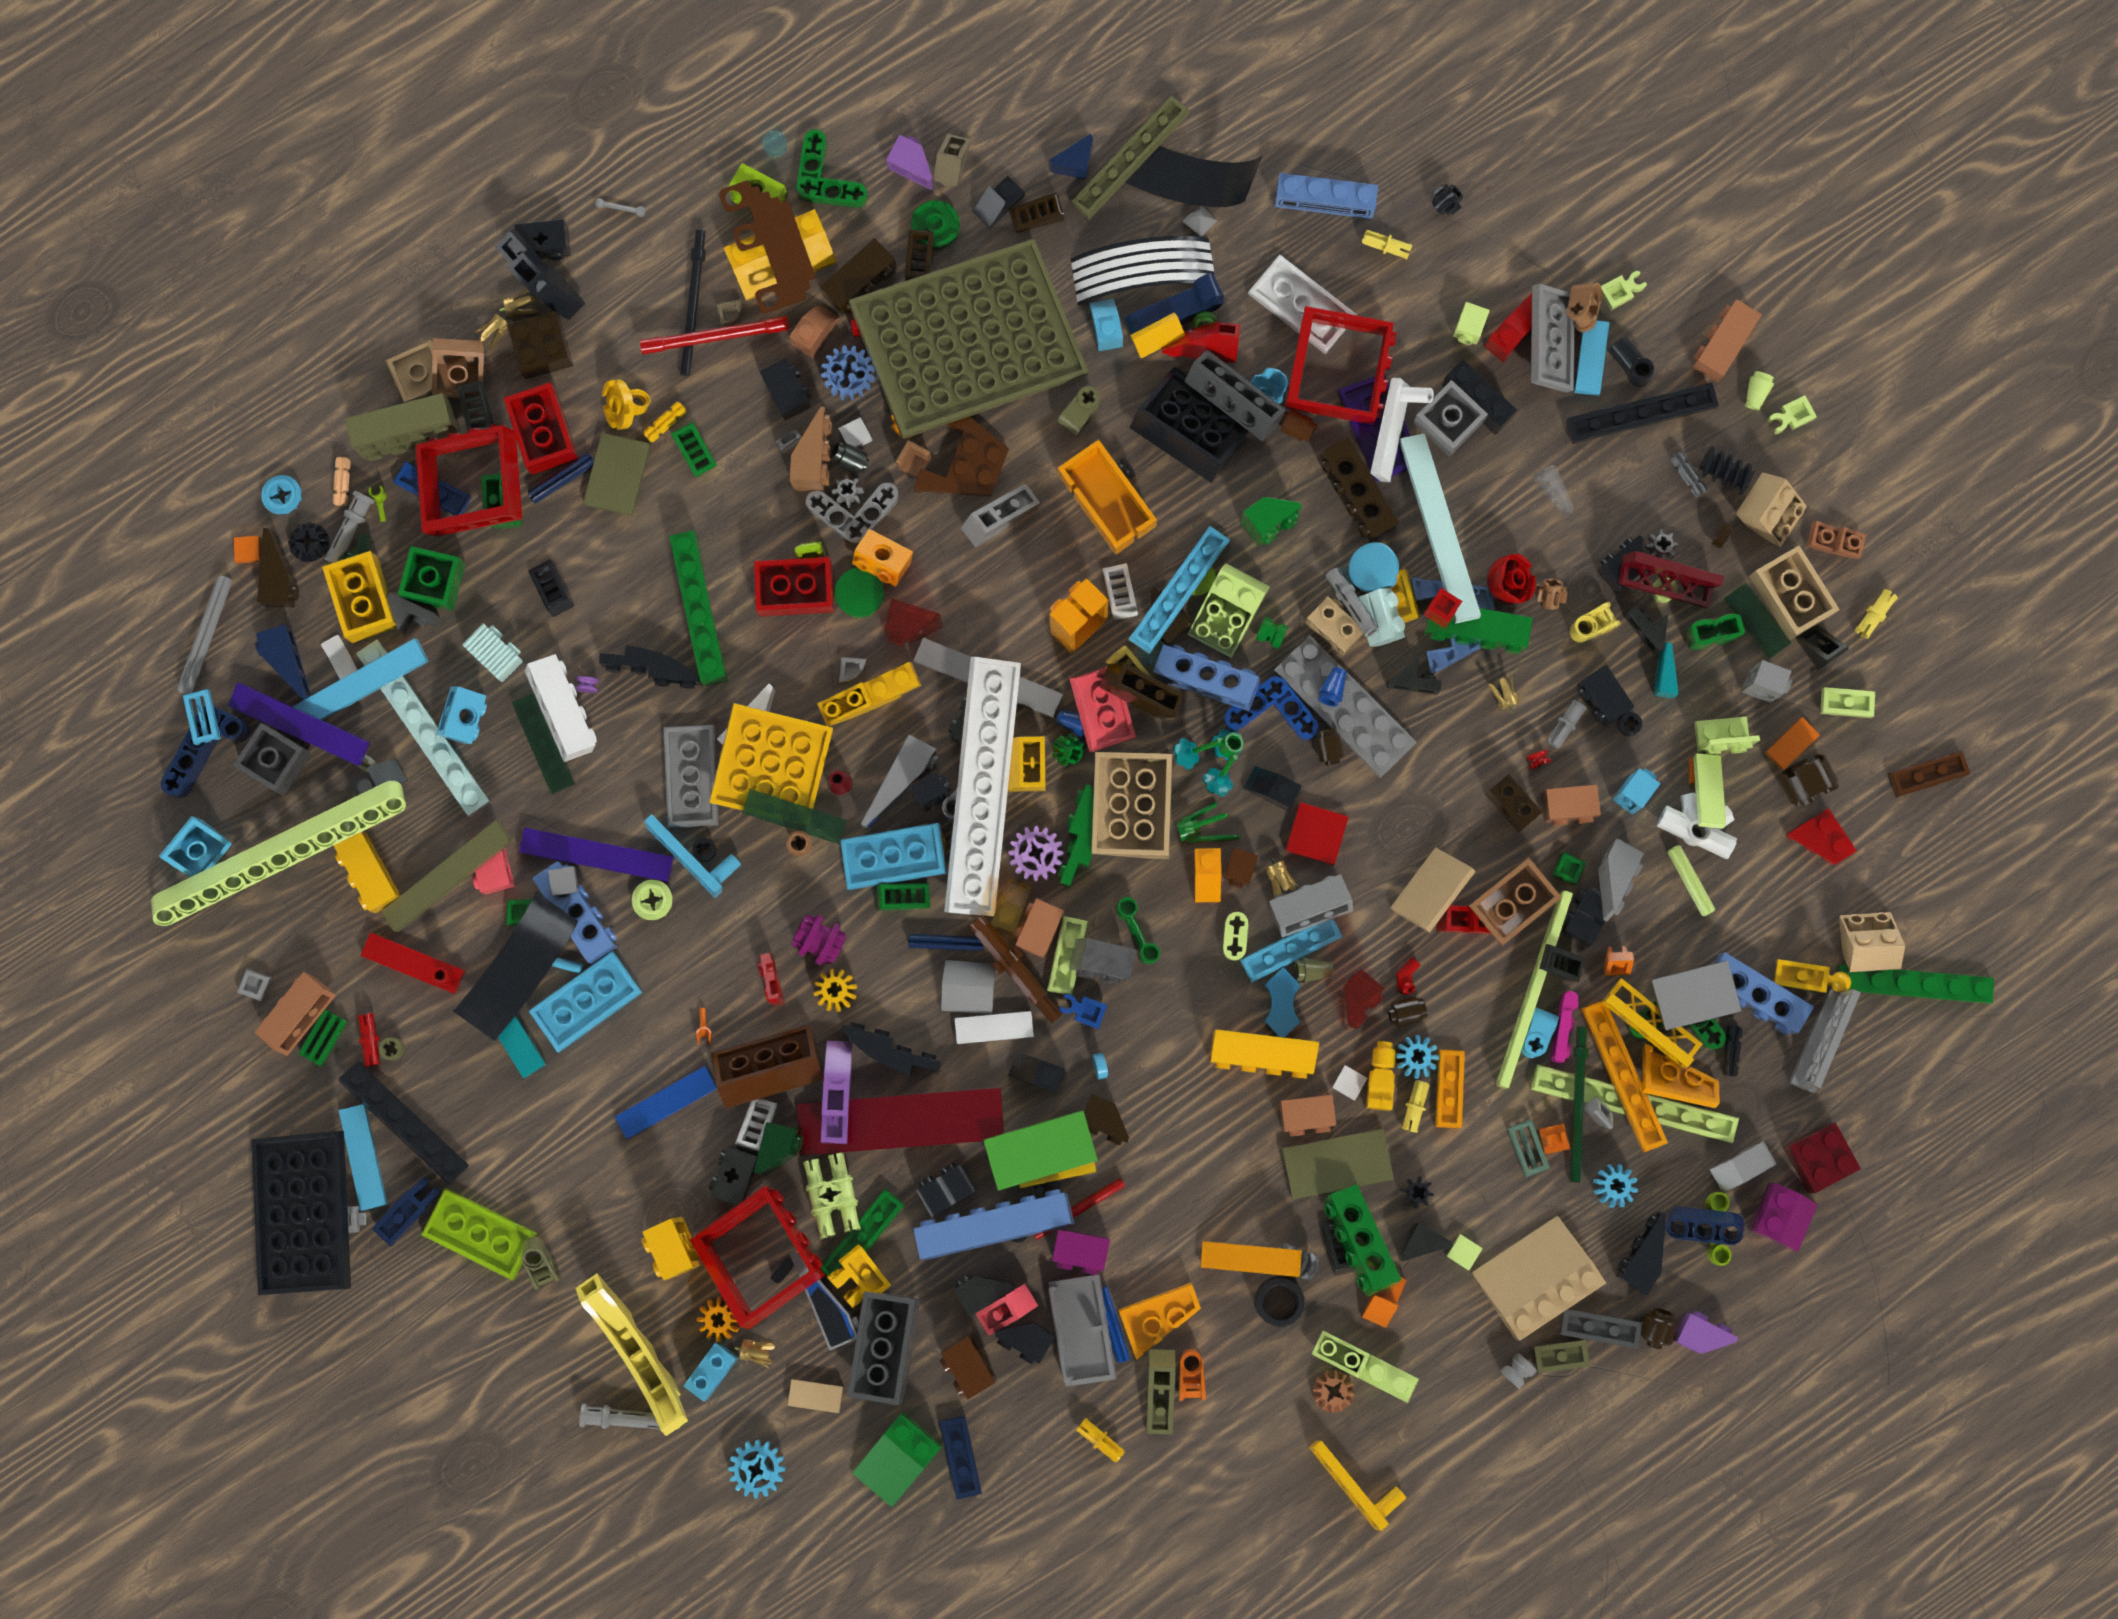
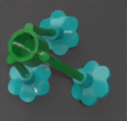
M1222 729L1218 732L1217 736L1212 738L1210 743L1198 747L1194 742L1181 738L1178 744L1173 746V753L1176 755V764L1183 766L1186 770H1190L1195 763H1198L1199 752L1214 747V755L1218 758L1224 757L1227 763L1220 771L1216 768L1209 769L1208 773L1203 776L1202 781L1206 784V789L1209 793L1226 796L1228 791L1234 786L1227 772L1233 762L1238 759L1237 754L1241 752L1244 742L1241 734Z

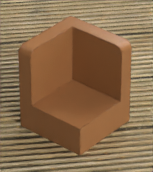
M908 440L897 458L896 464L899 470L917 479L921 468L926 470L932 458L928 450Z

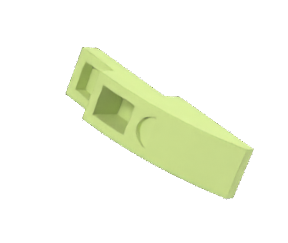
M1322 1331L1312 1352V1355L1406 1403L1409 1402L1419 1381L1418 1378L1325 1331Z

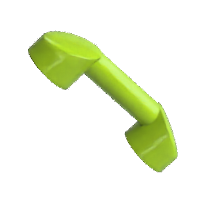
M1713 1192L1705 1201V1208L1707 1210L1727 1211L1730 1206L1729 1197L1723 1192ZM1710 1243L1707 1247L1706 1255L1711 1263L1724 1266L1730 1262L1732 1254L1726 1245Z

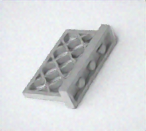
M1832 989L1827 990L1790 1078V1084L1812 1094L1822 1087L1861 992L1854 989L1843 992H1836Z

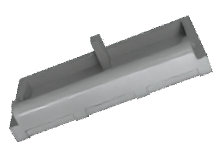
M1100 1274L1048 1282L1050 1304L1065 1387L1117 1379Z

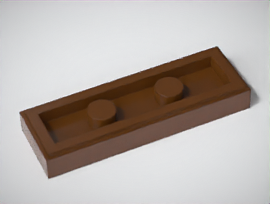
M1961 750L1890 772L1888 777L1895 796L1900 797L1970 775L1971 773Z

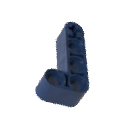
M1209 273L1196 279L1193 283V288L1135 311L1125 317L1124 320L1131 335L1174 312L1180 324L1183 325L1192 321L1199 312H1213L1223 305L1224 295L1214 273Z
M204 706V712L207 720L209 734H212L206 706ZM214 706L220 736L237 743L245 741L250 734L248 724ZM197 714L195 718L199 736H201L203 733L199 715ZM238 724L239 731L235 735H231L232 726ZM189 728L161 780L163 792L176 798L188 796L218 740L214 739L211 742H204L201 746L193 744ZM191 757L192 765L185 769L184 763L186 759ZM179 772L186 774L185 777L179 775ZM175 782L179 784L177 789L173 786Z

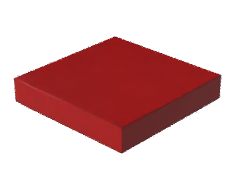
M1300 802L1285 851L1334 866L1349 816Z

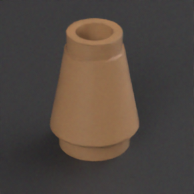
M794 831L788 836L786 846L791 854L803 856L810 851L812 841L806 832ZM799 840L806 842L803 849H799L797 846Z

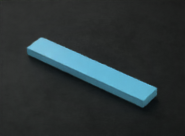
M1211 526L1208 527L1129 638L1131 642L1147 653H1151L1227 546L1230 539Z
M414 638L293 707L321 720H325L424 665L429 660L419 640Z

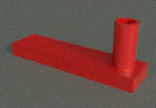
M371 932L360 955L453 994L457 993L466 972L461 968Z

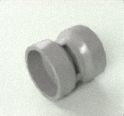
M1517 1353L1512 1358L1511 1367L1505 1365L1500 1370L1504 1377L1518 1390L1525 1384L1524 1377H1532L1537 1372L1532 1364L1520 1353Z

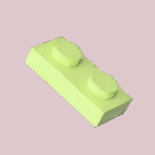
M1822 688L1820 714L1863 718L1874 717V691Z

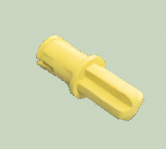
M1366 230L1362 238L1363 244L1382 250L1383 254L1387 252L1402 257L1405 260L1408 259L1409 253L1400 250V248L1411 251L1412 244L1391 238L1392 235L1388 237L1371 230Z
M1420 1080L1414 1082L1409 1103H1406L1408 1107L1402 1129L1409 1130L1412 1120L1410 1131L1418 1133L1422 1112L1426 1111L1424 1104L1429 1090L1427 1082Z

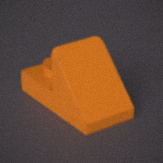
M1401 1278V1281L1395 1286L1371 1295L1362 1318L1386 1328L1399 1306L1397 1302L1407 1280Z

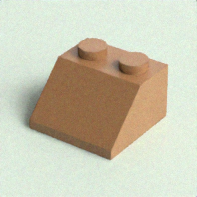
M433 338L432 396L443 393L446 397L460 398L457 386L479 381L483 382L484 341ZM479 391L465 393L466 398L479 395Z

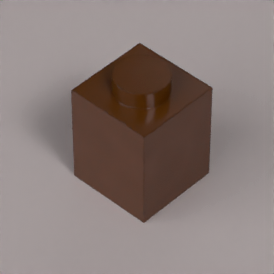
M1234 847L1224 879L1228 880V885L1242 889L1243 885L1248 887L1259 855Z

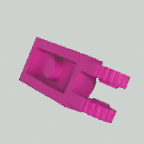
M1573 991L1565 992L1559 998L1557 1011L1559 1020L1554 1031L1550 1061L1554 1063H1563L1565 1058L1568 1059L1570 1056L1571 1043H1568L1569 1033H1573L1575 1018H1571L1572 1011L1578 1007L1579 996Z

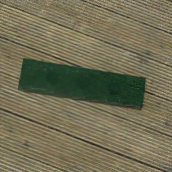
M532 693L512 702L550 793L553 795L575 785L569 767L562 759L535 694Z
M750 788L741 812L786 828L804 831L808 835L836 844L840 843L847 822L845 819Z

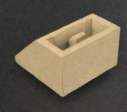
M1762 472L1736 514L1747 528L1772 544L1781 547L1807 506L1786 478Z
M1891 912L1840 915L1842 953L1849 972L1901 969L1905 943Z

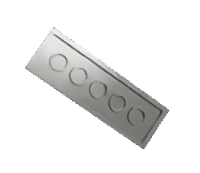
M1309 635L1273 672L1278 677L1283 678L1294 693L1329 728L1336 727L1337 733H1340L1341 740L1381 778L1417 742L1348 673L1346 674L1342 702H1339L1337 707L1321 703L1318 700L1320 696L1318 692L1332 671V668H1343Z

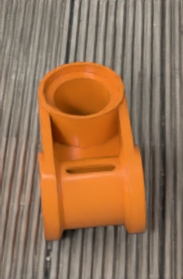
M1187 1349L1179 1357V1401H1183L1184 1398L1206 1400L1203 1359L1195 1349ZM1188 1356L1197 1357L1198 1364L1195 1368L1189 1369L1185 1367L1184 1360Z

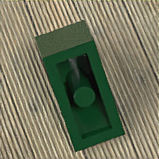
M766 1122L754 1173L768 1175L797 1156V1152L801 1150L803 1145V1130Z

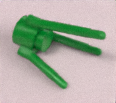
M1213 802L1189 816L1182 817V821L1176 822L1182 842L1188 840L1189 844L1238 840L1240 835L1196 836L1201 834L1199 827L1228 816L1227 813H1222L1197 822L1195 818L1215 808L1217 802Z

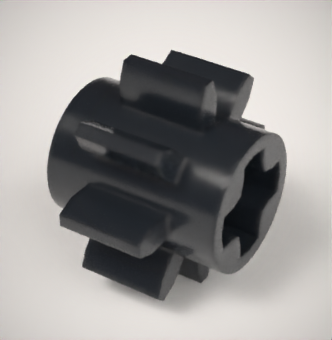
M1441 184L1433 191L1436 196L1432 200V204L1438 213L1453 215L1462 208L1459 203L1463 199V195L1455 185Z
M1421 1176L1417 1177L1416 1183L1407 1179L1406 1181L1409 1186L1407 1189H1401L1407 1195L1404 1203L1413 1201L1415 1209L1418 1208L1419 1202L1428 1206L1429 1204L1426 1199L1428 1196H1434L1428 1190L1432 1183H1421ZM1414 1186L1416 1188L1422 1187L1421 1199L1419 1197H1412Z

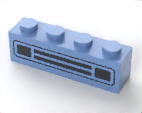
M1280 173L1275 207L1373 219L1376 209L1378 185Z

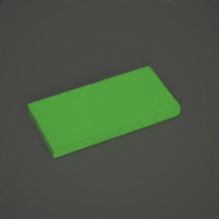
M1083 1110L983 1139L998 1191L1098 1161Z

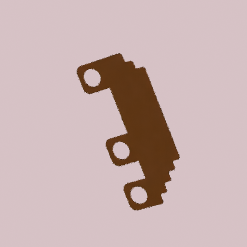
M748 180L720 190L719 196L726 212H733L750 206L755 221L736 227L733 230V236L738 249L741 251L764 245L777 282L774 285L759 289L755 293L760 311L767 314L806 300L805 291L810 289L809 281L815 279L816 276L789 202L781 203L779 197L771 198L768 191L760 192L759 186L751 187ZM733 190L741 194V202L736 206L727 204L725 200L726 194ZM745 229H750L755 233L754 242L748 245L743 244L739 239L740 233ZM769 291L774 292L778 298L777 303L772 307H766L761 300L763 294Z

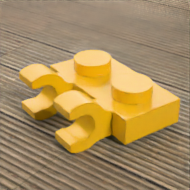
M859 1244L839 1260L843 1267L833 1271L828 1276V1279L837 1289L849 1278H852L858 1285L842 1296L852 1308L863 1300L864 1291L883 1293L891 1286Z

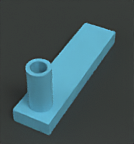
M652 814L644 821L645 827L714 898L722 893V886L720 884L741 866L736 857L730 854L709 873Z

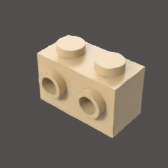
M1327 597L1310 614L1305 623L1337 653L1343 656L1359 640L1363 632L1353 617H1350L1343 611L1345 607L1337 599L1331 600Z

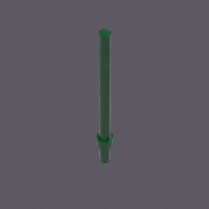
M1577 1026L1576 1047H1573L1575 1077L1570 1182L1579 1183L1581 1177L1586 1059L1589 1058V1048L1586 1047L1587 1027Z

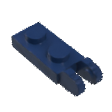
M426 1177L419 1180L411 1190H407L372 1228L390 1247L404 1235L428 1209L427 1206L440 1194L441 1191L436 1187L422 1201L415 1196L427 1186L429 1180Z

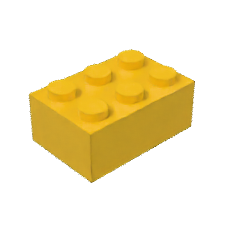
M368 551L322 567L344 638L354 643L397 628L387 598L389 590L379 558L374 553Z
M683 1217L671 1218L642 1232L644 1238L641 1239L647 1253H652L655 1260L652 1263L653 1269L657 1277L662 1276L663 1281L703 1265L690 1242L692 1236Z

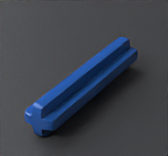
M1103 1286L1102 1293L1112 1349L1116 1362L1122 1363L1128 1361L1130 1357L1107 1286Z

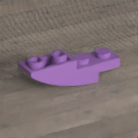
M827 1041L822 1099L821 1143L847 1144L853 1042Z

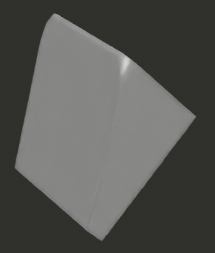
M1594 1097L1584 1104L1585 1112L1598 1125L1608 1129L1613 1128V1113L1598 1097Z

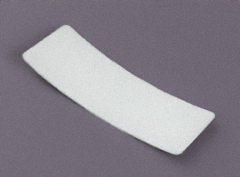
M339 635L321 644L340 680L358 670Z

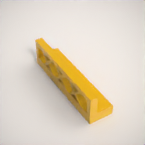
M1622 978L1619 979L1601 1002L1681 1068L1689 1067L1694 1060L1692 1057L1703 1045L1683 1027L1671 1029L1670 1037L1663 1035L1656 1028V1022H1662L1661 1019H1655V1014L1661 1018L1658 1007ZM1621 987L1630 993V1004H1625L1615 996ZM1635 998H1637L1640 1001V1003H1635ZM1645 1005L1648 1007L1651 1020H1645L1636 1013V1006ZM1675 1030L1679 1032L1681 1035L1676 1036ZM1686 1038L1694 1046L1686 1053L1677 1046L1676 1039Z

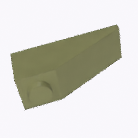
M1149 1349L1147 1434L1173 1435L1175 1350Z

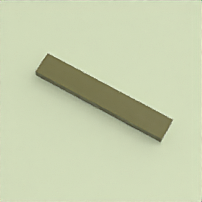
M1171 95L1070 201L1071 205L1090 220L1190 114L1189 109Z
M495 820L381 911L394 932L402 930L513 842L500 821Z

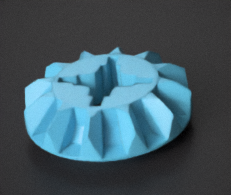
M275 476L269 479L263 486L261 493L262 502L272 513L289 515V512L297 509L299 502L302 500V489L297 481L289 476ZM280 488L285 493H289V495L285 496V504L280 499H275L280 495Z

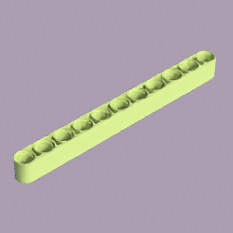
M387 781L157 893L151 899L154 923L160 926L171 925L401 813L406 807L402 785L396 781Z

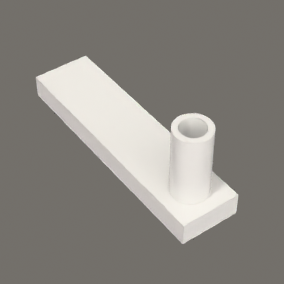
M1391 378L1371 468V474L1381 482H1390L1407 403H1431L1434 397L1432 388L1410 387L1401 378Z

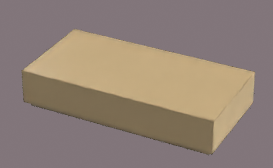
M791 1379L787 1406L840 1413L844 1386Z

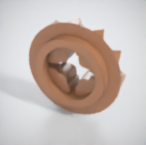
M1338 1370L1323 1372L1316 1378L1313 1385L1315 1402L1320 1408L1331 1413L1346 1409L1351 1405L1355 1395L1351 1379L1345 1373ZM1341 1382L1338 1391L1343 1398L1333 1396L1327 1401L1330 1392L1324 1385L1327 1384L1334 1387Z

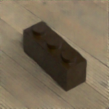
M874 238L820 286L821 293L841 315L846 312L849 313L851 312L848 304L849 300L874 292L877 284L882 279L887 280L894 274L896 268L895 258Z
M1124 662L1108 664L1100 685L1101 689L1159 719L1176 717L1184 696L1183 693Z

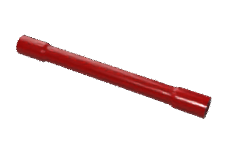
M786 315L758 322L668 337H654L639 341L642 355L663 352L667 349L763 333L770 334L788 331L790 328Z

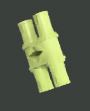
M843 1152L836 1153L835 1156L834 1154L828 1156L833 1175L829 1182L823 1181L819 1159L803 1162L808 1181L805 1190L809 1194L812 1208L810 1213L813 1217H816L819 1239L836 1235L830 1214L835 1209L841 1211L845 1233L852 1232L854 1229L855 1231L861 1229L856 1212L858 1200L855 1199L853 1190V1177L848 1175ZM830 1190L839 1193L833 1197V1202L825 1198L830 1195Z

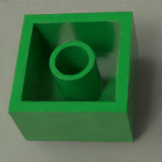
M410 546L398 595L413 603L454 611L466 563L460 557Z

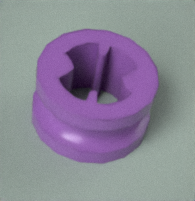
M584 676L576 677L578 686H575L576 691L584 693L598 692L596 684L599 683V679Z

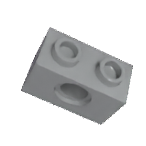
M1762 660L1749 670L1742 693L1771 703L1780 698L1783 693L1787 694L1792 684V680L1789 679L1791 671Z

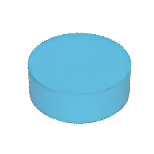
M1103 1053L1092 1054L1096 1078L1098 1080L1107 1078L1108 1069Z

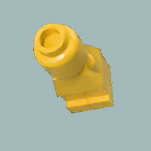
M1378 1041L1377 1047L1373 1048L1372 1066L1375 1068L1369 1072L1366 1109L1391 1111L1393 1108L1395 1074L1390 1069H1393L1395 1066L1396 1051L1391 1042Z

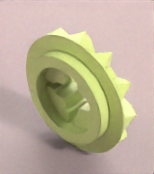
M647 880L639 884L634 890L632 906L634 911L643 919L658 920L665 917L672 908L673 896L669 887L663 882ZM651 890L655 897L663 898L656 902L655 911L651 904L642 903V901L650 898Z

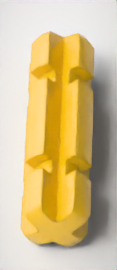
M675 402L670 407V411H665L653 422L654 425L652 427L649 426L644 430L643 434L650 442L656 441L660 433L666 432L677 422L676 419L678 417L681 418L686 414L687 411L680 402Z

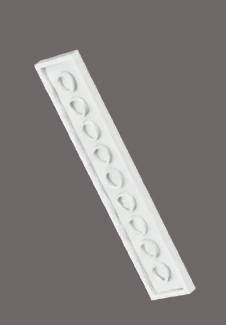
M971 657L944 912L995 917L1021 663L981 657Z

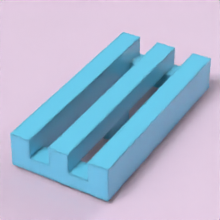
M205 689L183 695L193 744L199 745L202 742L207 743L214 739H221L210 690ZM202 696L204 697L205 706H206L207 715H208L209 724H210V728H211L212 734H209V729H208L207 720H206V716H205V712H204V707H203V703H202V698H201ZM194 698L196 701L199 720L203 733V736L201 737L199 736L191 700Z

